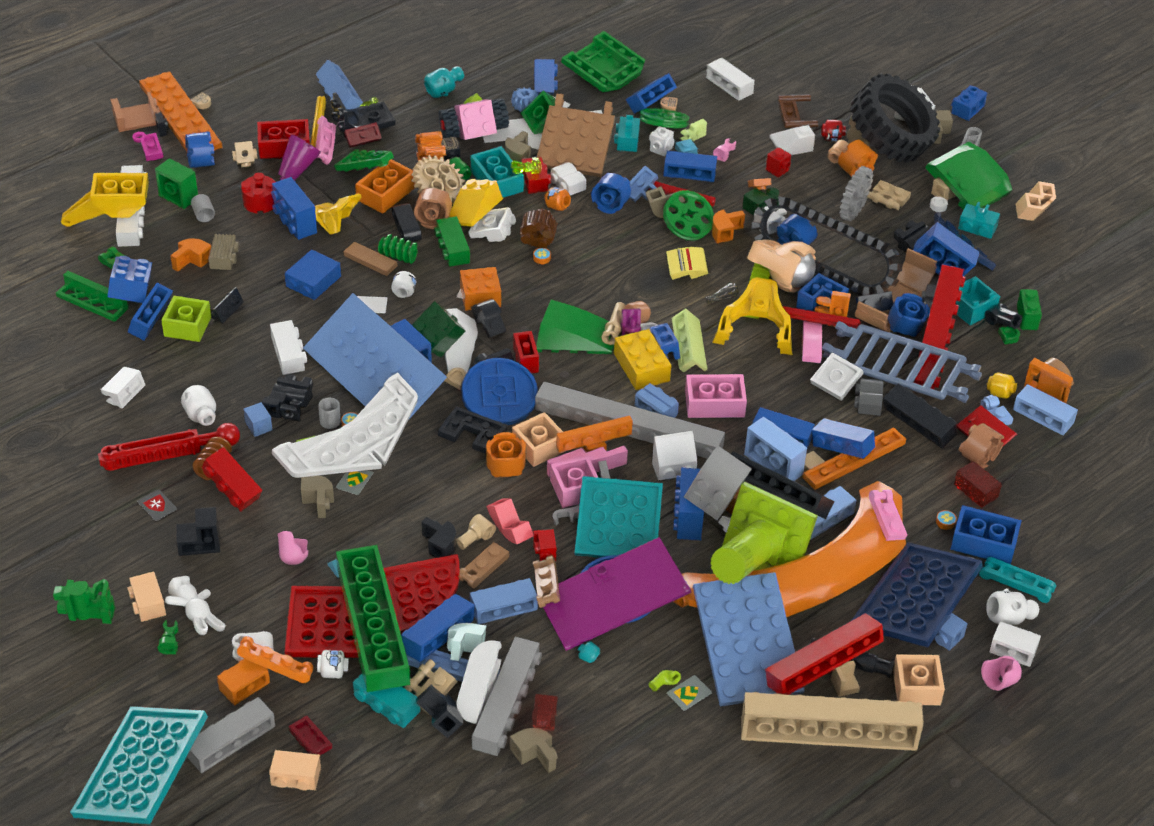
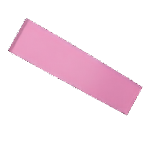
M803 321L802 361L821 363L822 324Z
M621 446L606 452L604 447L585 453L580 448L547 460V475L550 476V464L589 456L596 472H600L599 461L606 460L608 469H613L627 464L628 450L625 446Z

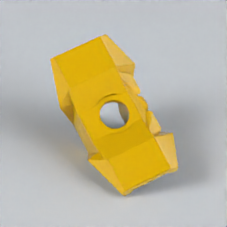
M361 194L340 198L335 204L324 203L316 205V221L329 234L339 233L341 219L349 217L352 209L361 199Z

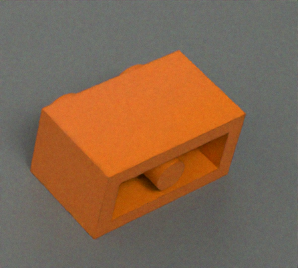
M242 659L238 664L228 670H224L217 676L219 690L234 706L270 683L268 669L247 659Z

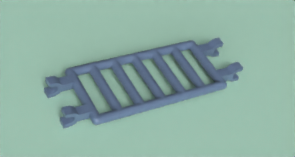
M838 321L835 326L838 329L837 336L851 338L844 350H840L828 343H824L822 346V350L825 351L823 357L828 358L831 353H834L846 360L862 333L871 334L872 337L854 364L863 370V375L894 385L899 383L904 388L907 387L910 390L940 400L949 395L966 403L969 395L966 394L968 388L952 386L959 373L967 374L976 380H979L982 376V373L979 372L981 365L967 364V358L963 355L860 324L855 329ZM884 338L889 340L873 368L862 367L878 339ZM895 344L906 345L889 375L879 372ZM912 349L922 350L923 352L906 380L897 378V374ZM930 353L940 356L923 386L913 383ZM946 360L957 361L940 391L931 389Z

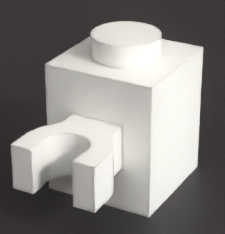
M778 209L770 215L767 221L768 234L777 232V227L786 219L783 216L787 214L785 209ZM755 214L754 222L760 223L762 216Z

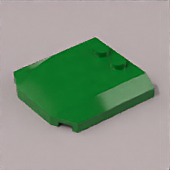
M602 31L594 36L593 42L576 53L571 51L562 57L561 63L600 91L608 92L619 90L639 77L645 64V59L607 32Z
M969 141L931 161L925 167L935 179L940 177L960 199L958 205L962 210H964L966 204L976 206L977 202H980V208L984 209L987 204H993L1009 195L1012 191L1006 172L986 150Z

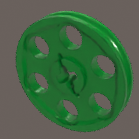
M646 108L640 111V120L647 124L667 128H684L689 125L690 117L678 111L661 108Z
M688 190L678 191L666 201L663 208L664 221L670 231L684 240L694 241L705 237L712 229L713 209L709 202L700 194ZM679 197L685 198L686 203H681ZM695 202L701 203L702 208H697ZM669 207H673L676 210V214H672L669 211ZM701 217L707 218L709 223H703ZM675 223H680L683 226V229H678L675 226ZM691 228H697L699 234H694Z

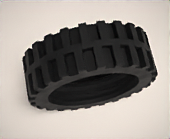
M881 73L873 76L854 96V99L851 101L852 107L850 108V112L853 113L851 116L852 120L856 122V129L862 133L861 137L869 142V146L875 147L879 154H885L888 159L895 158L897 162L902 160L904 163L915 161L939 137L940 127L938 125L940 121L936 118L937 112L932 109V103L926 100L925 94H921L915 85H910L909 81L906 79L901 80L897 75L892 77L891 74L886 73L883 75ZM880 103L895 110L907 123L911 133L896 126L886 116Z

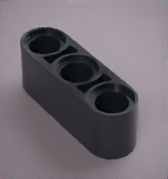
M410 203L392 206L394 222L401 238L405 239V243L407 240L411 242L421 240V230Z

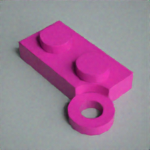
M136 132L133 134V141L141 143L146 161L163 158V152L156 133L146 135L144 132Z

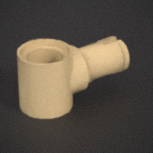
M477 514L470 521L468 531L457 538L456 543L464 550L475 540L478 541L481 538L488 540L495 533L496 526L481 514Z

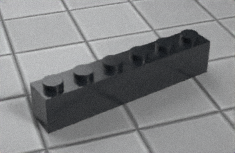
M732 452V456L751 468L745 480L821 518H827L835 501L736 452Z

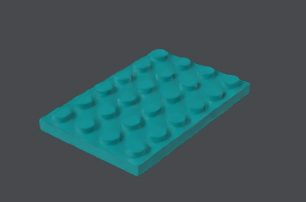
M130 707L70 812L72 816L80 819L151 824L208 718L206 712L200 710Z

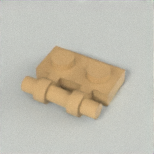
M880 180L873 188V191L867 195V198L871 199L874 203L886 205V208L899 210L900 206H903L909 200L911 192Z
M429 659L425 664H421L418 668L419 671L410 679V685H406L404 688L409 692H415V696L418 697L430 685H433L445 696L457 683V680L441 667L433 673L431 669L436 664ZM426 676L428 681L422 687L418 686Z

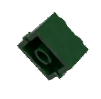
M436 301L412 324L431 343V352L440 358L466 332L457 322L458 319Z

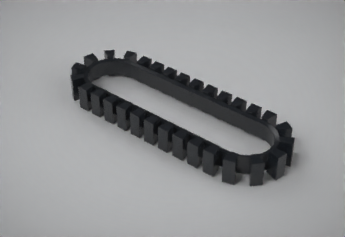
M779 197V205H777L776 199L769 198L764 201L769 208L768 210L761 207L756 209L755 214L762 216L760 223L752 222V229H761L762 234L754 237L756 241H775L767 231L768 218L774 211L786 209L881 253L887 262L885 277L873 285H869L815 259L816 274L820 273L847 288H851L850 290L856 293H862V295L874 294V288H876L877 293L887 292L886 283L890 286L898 284L899 280L892 277L893 270L902 271V264H893L892 259L900 256L896 249L891 248L888 252H885L889 243L870 236V234L857 228L850 227V225L822 214V212L811 207L802 205L798 201L791 200V198Z

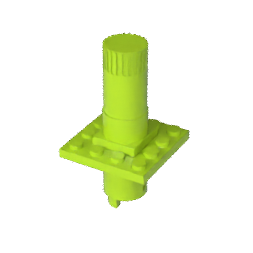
M747 482L742 483L723 545L715 551L711 558L713 573H715L720 581L727 582V584H735L752 571L770 568L804 557L818 515Z

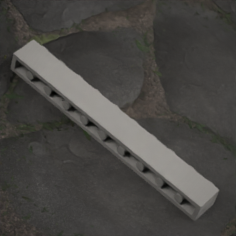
M543 382L535 396V410L587 425L630 415L633 420L632 434L627 436L654 443L655 436L692 431L696 456L706 459L709 458L717 446L721 448L724 446L725 432L551 383Z

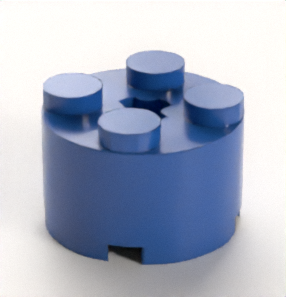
M210 131L185 135L190 168L215 165L213 155L211 156V154H214L213 143H209L211 142Z
M606 173L592 189L591 198L593 203L596 202L597 208L608 214L619 211L631 196L630 181L618 174Z
M794 213L777 227L778 242L785 244L799 241L810 245L817 238V229L815 225L812 227L809 223L810 220Z
M905 293L900 297L898 296L888 313L890 329L893 332H899L904 335L916 336L921 331L930 314L928 304L926 303L925 305L922 302V298L915 294Z

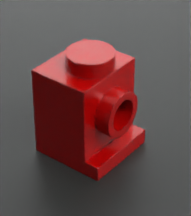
M554 529L533 531V546L535 554H539V560H546V557L553 555L556 561Z

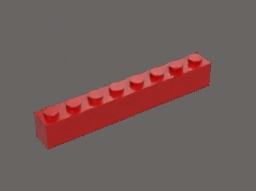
M942 265L922 343L948 351L945 345L950 344L952 333H949V329L953 330L955 319L952 317L953 315L957 316L959 305L956 304V301L960 302L962 291L959 288L964 287L966 277L962 276L964 269ZM930 353L913 383L923 386L940 356ZM936 377L931 389L939 388L941 377Z

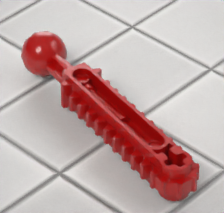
M224 423L217 428L216 432L198 435L197 429H188V431L103 447L101 453H98L99 463L101 467L103 466L106 470L111 471L190 454L195 455L201 452L200 446L206 445L212 437H221L227 440L232 447L239 441L240 431L236 425Z

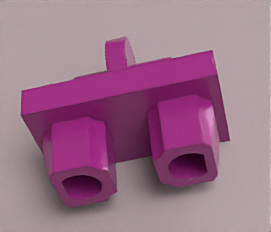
M622 309L621 336L641 331V309Z

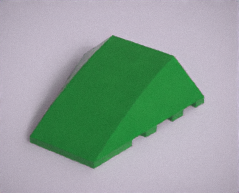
M550 300L540 325L536 344L537 351L542 352V349H546L559 353V350H570V353L587 351V354H612L614 345L606 344L602 340L605 325L609 321L580 308Z

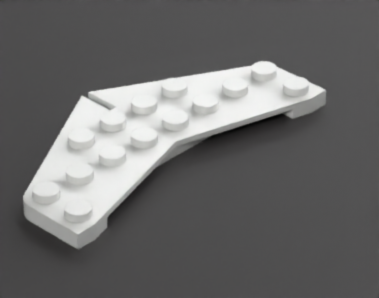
M396 373L384 383V387L350 423L340 429L302 441L280 444L272 449V455L291 476L296 478L382 469V464L386 465L417 404L418 395L400 374Z

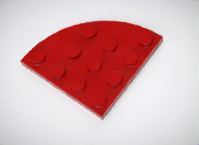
M458 554L383 568L401 634L415 625L418 620L427 616L431 610L440 606L446 599L456 594L459 585L460 565Z

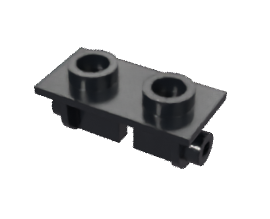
M237 287L228 292L226 297L215 308L210 310L212 319L219 318L223 324L244 303Z

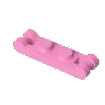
M322 116L317 122L319 127L316 148L321 151L317 158L322 159V162L328 165L333 156L336 125L329 123L327 118Z

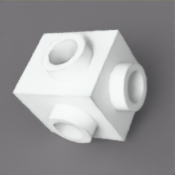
M660 126L651 132L649 137L650 151L665 156L667 151H670L674 145V132Z

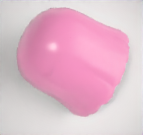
M289 531L278 533L280 559L288 565L302 563L308 556L307 539L294 538L293 534Z
M1011 656L987 660L982 664L981 668L985 684L990 689L996 691L1016 684L1020 680L1022 673L1020 664Z

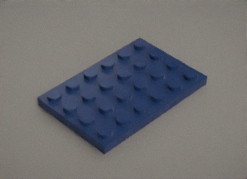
M907 542L851 621L866 613L882 624L884 636L928 648L982 569V561Z

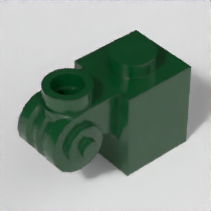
M770 187L766 189L765 194L754 188L744 194L742 208L754 216L758 207H767L764 201L769 198L776 199L777 205H779V190Z

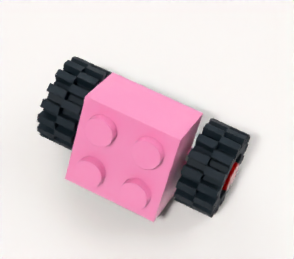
M502 98L455 105V111L454 108L440 110L438 113L443 138L453 136L459 138L460 136L461 139L466 140L496 134L498 129L509 127L507 106Z

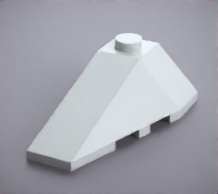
M457 308L446 309L458 319L457 322L466 330L444 354L447 370L449 372L453 368H462L467 373L478 336L476 322Z

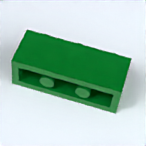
M457 216L436 220L437 227H434L435 237L438 238L439 248L443 249V259L447 260L449 267L469 264L470 249Z

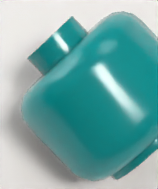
M591 641L585 645L582 643L578 649L580 651L578 657L588 663L594 662L600 654V648Z

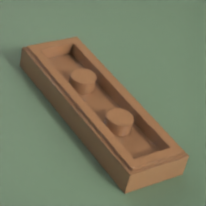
M356 242L344 250L345 257L385 276L389 275L397 267V261Z

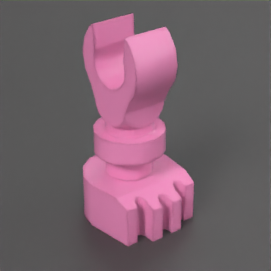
M726 139L722 146H718L713 151V155L717 156V160L725 162L729 157V151L735 150L736 141L729 143L730 139Z

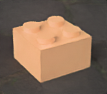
M545 412L512 427V433L516 434V437L520 440L522 438L525 441L526 459L533 467L564 453H559L556 448L557 433L563 431Z
M896 655L893 676L897 701H911L922 703V705H941L945 688L939 655Z

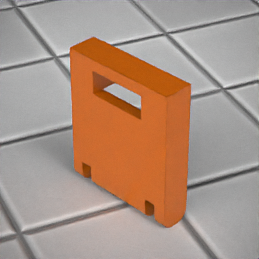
M1034 358L1029 364L1024 387L1028 384L1066 403L1073 378ZM1040 373L1039 381L1033 380V377Z

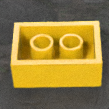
M649 329L615 337L614 355L635 390L643 389L649 383L658 385L670 381L671 364Z

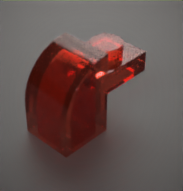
M535 695L532 728L555 731L558 696Z

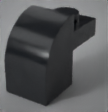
M489 299L471 306L477 324H483L488 338L506 332L500 316L502 311L495 300Z
M426 517L422 521V535L429 539V554L435 558L453 555L456 550V530L453 524L447 521L444 525H441L439 522Z
M430 685L416 698V703L432 716V725L447 738L463 724V717L457 709L456 702L448 694L444 696L433 685Z

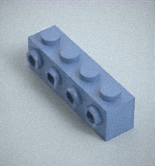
M327 60L316 73L319 79L318 82L325 88V93L331 99H333V93H337L346 109L358 108L363 103L341 68Z

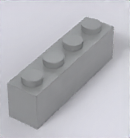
M259 697L247 702L240 709L229 713L224 719L210 725L206 730L199 733L187 758L203 773L274 728V713Z

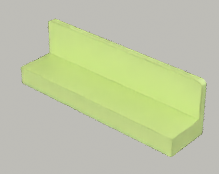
M684 309L672 317L674 335L679 342V369L685 372L694 365H697L706 371L707 364L700 320L687 309Z

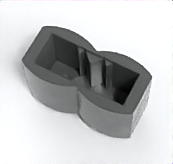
M861 378L860 384L856 383L855 395L859 396H855L854 407L858 408L859 414L881 416L883 380Z

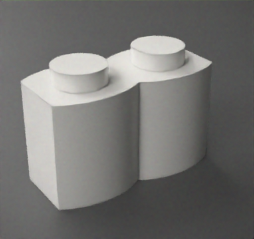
M567 162L551 168V182L559 188L566 189L569 195L586 190V178L581 172L576 170L572 163Z

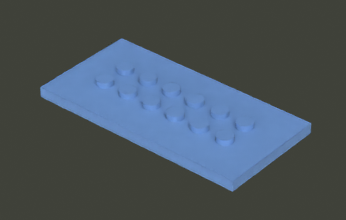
M354 293L350 295L303 347L307 353L365 407L384 387V383L391 376L399 373L418 395L417 404L410 418L447 378L445 374Z

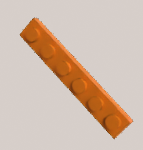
M892 428L875 437V448L864 459L842 453L804 472L803 479L816 490L905 445L906 438L895 428Z

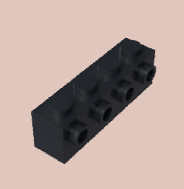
M898 383L883 397L884 409L941 449L957 435V423L953 418L942 414L937 407L929 405L924 398L916 396L909 388H904Z

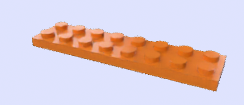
M171 72L139 81L140 87L147 95L150 92L152 98L156 99L157 108L162 112L163 118H167L169 128L186 152L185 135L210 131L211 142L209 143H213L214 150L222 148V142Z

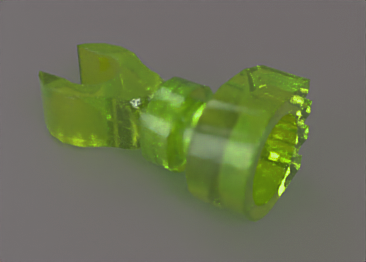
M532 158V163L519 161L511 163L513 173L518 174L524 171H531L532 174L541 173L542 167L539 158Z

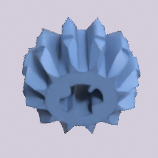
M525 87L513 91L511 103L514 110L522 112L538 94L536 90Z

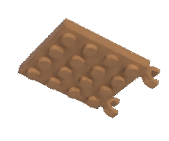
M556 94L555 106H549L537 157H542L543 163L547 164L548 169L570 162L582 174L602 177L615 123V116L611 115L613 111L612 102H605L604 114L564 108L563 94Z

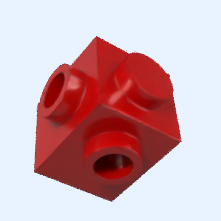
M779 147L767 154L766 171L778 178L785 174L791 166V154Z

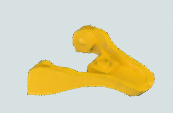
M760 277L752 278L740 298L724 309L712 343L724 345L725 340H729L730 333L733 331L731 324L740 317H762L773 321L780 329V332L776 335L778 340L777 348H780V354L793 355L790 315L786 313L781 305L777 282Z

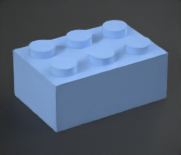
M764 416L747 428L745 456L793 481L803 475L807 447Z

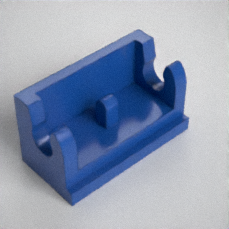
M668 323L650 327L652 335L667 359L669 352H673L675 360L680 359L679 342Z

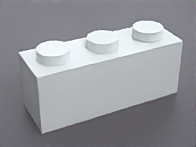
M723 58L707 65L706 78L740 101L753 94L754 80Z
M292 320L270 324L271 338L282 374L305 371L304 363H307V356L305 351L302 352L303 344L302 340L298 339V327H294Z

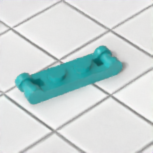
M993 557L986 559L985 567H982L979 573L983 579H992L1038 597L1043 603L1050 601L1051 593L1056 588V584L1049 579Z

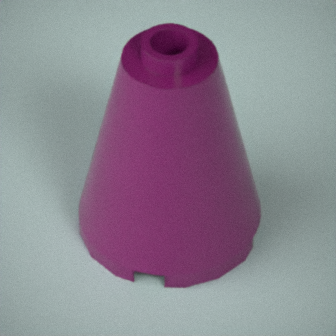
M292 134L278 175L281 176L279 179L283 180L292 177L295 181L319 156L321 151Z

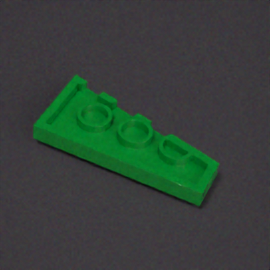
M355 149L334 166L336 171L345 172L352 169L358 171L366 167L368 169L375 166L384 167L389 164L388 161L394 156L391 151L375 152V150L367 152L366 150H361L359 153V150Z

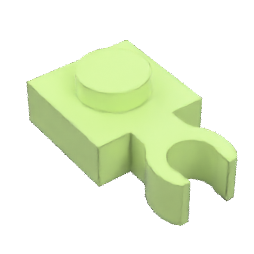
M701 119L690 124V129L681 131V134L684 136L680 139L682 141L688 139L695 141L705 136L707 122Z

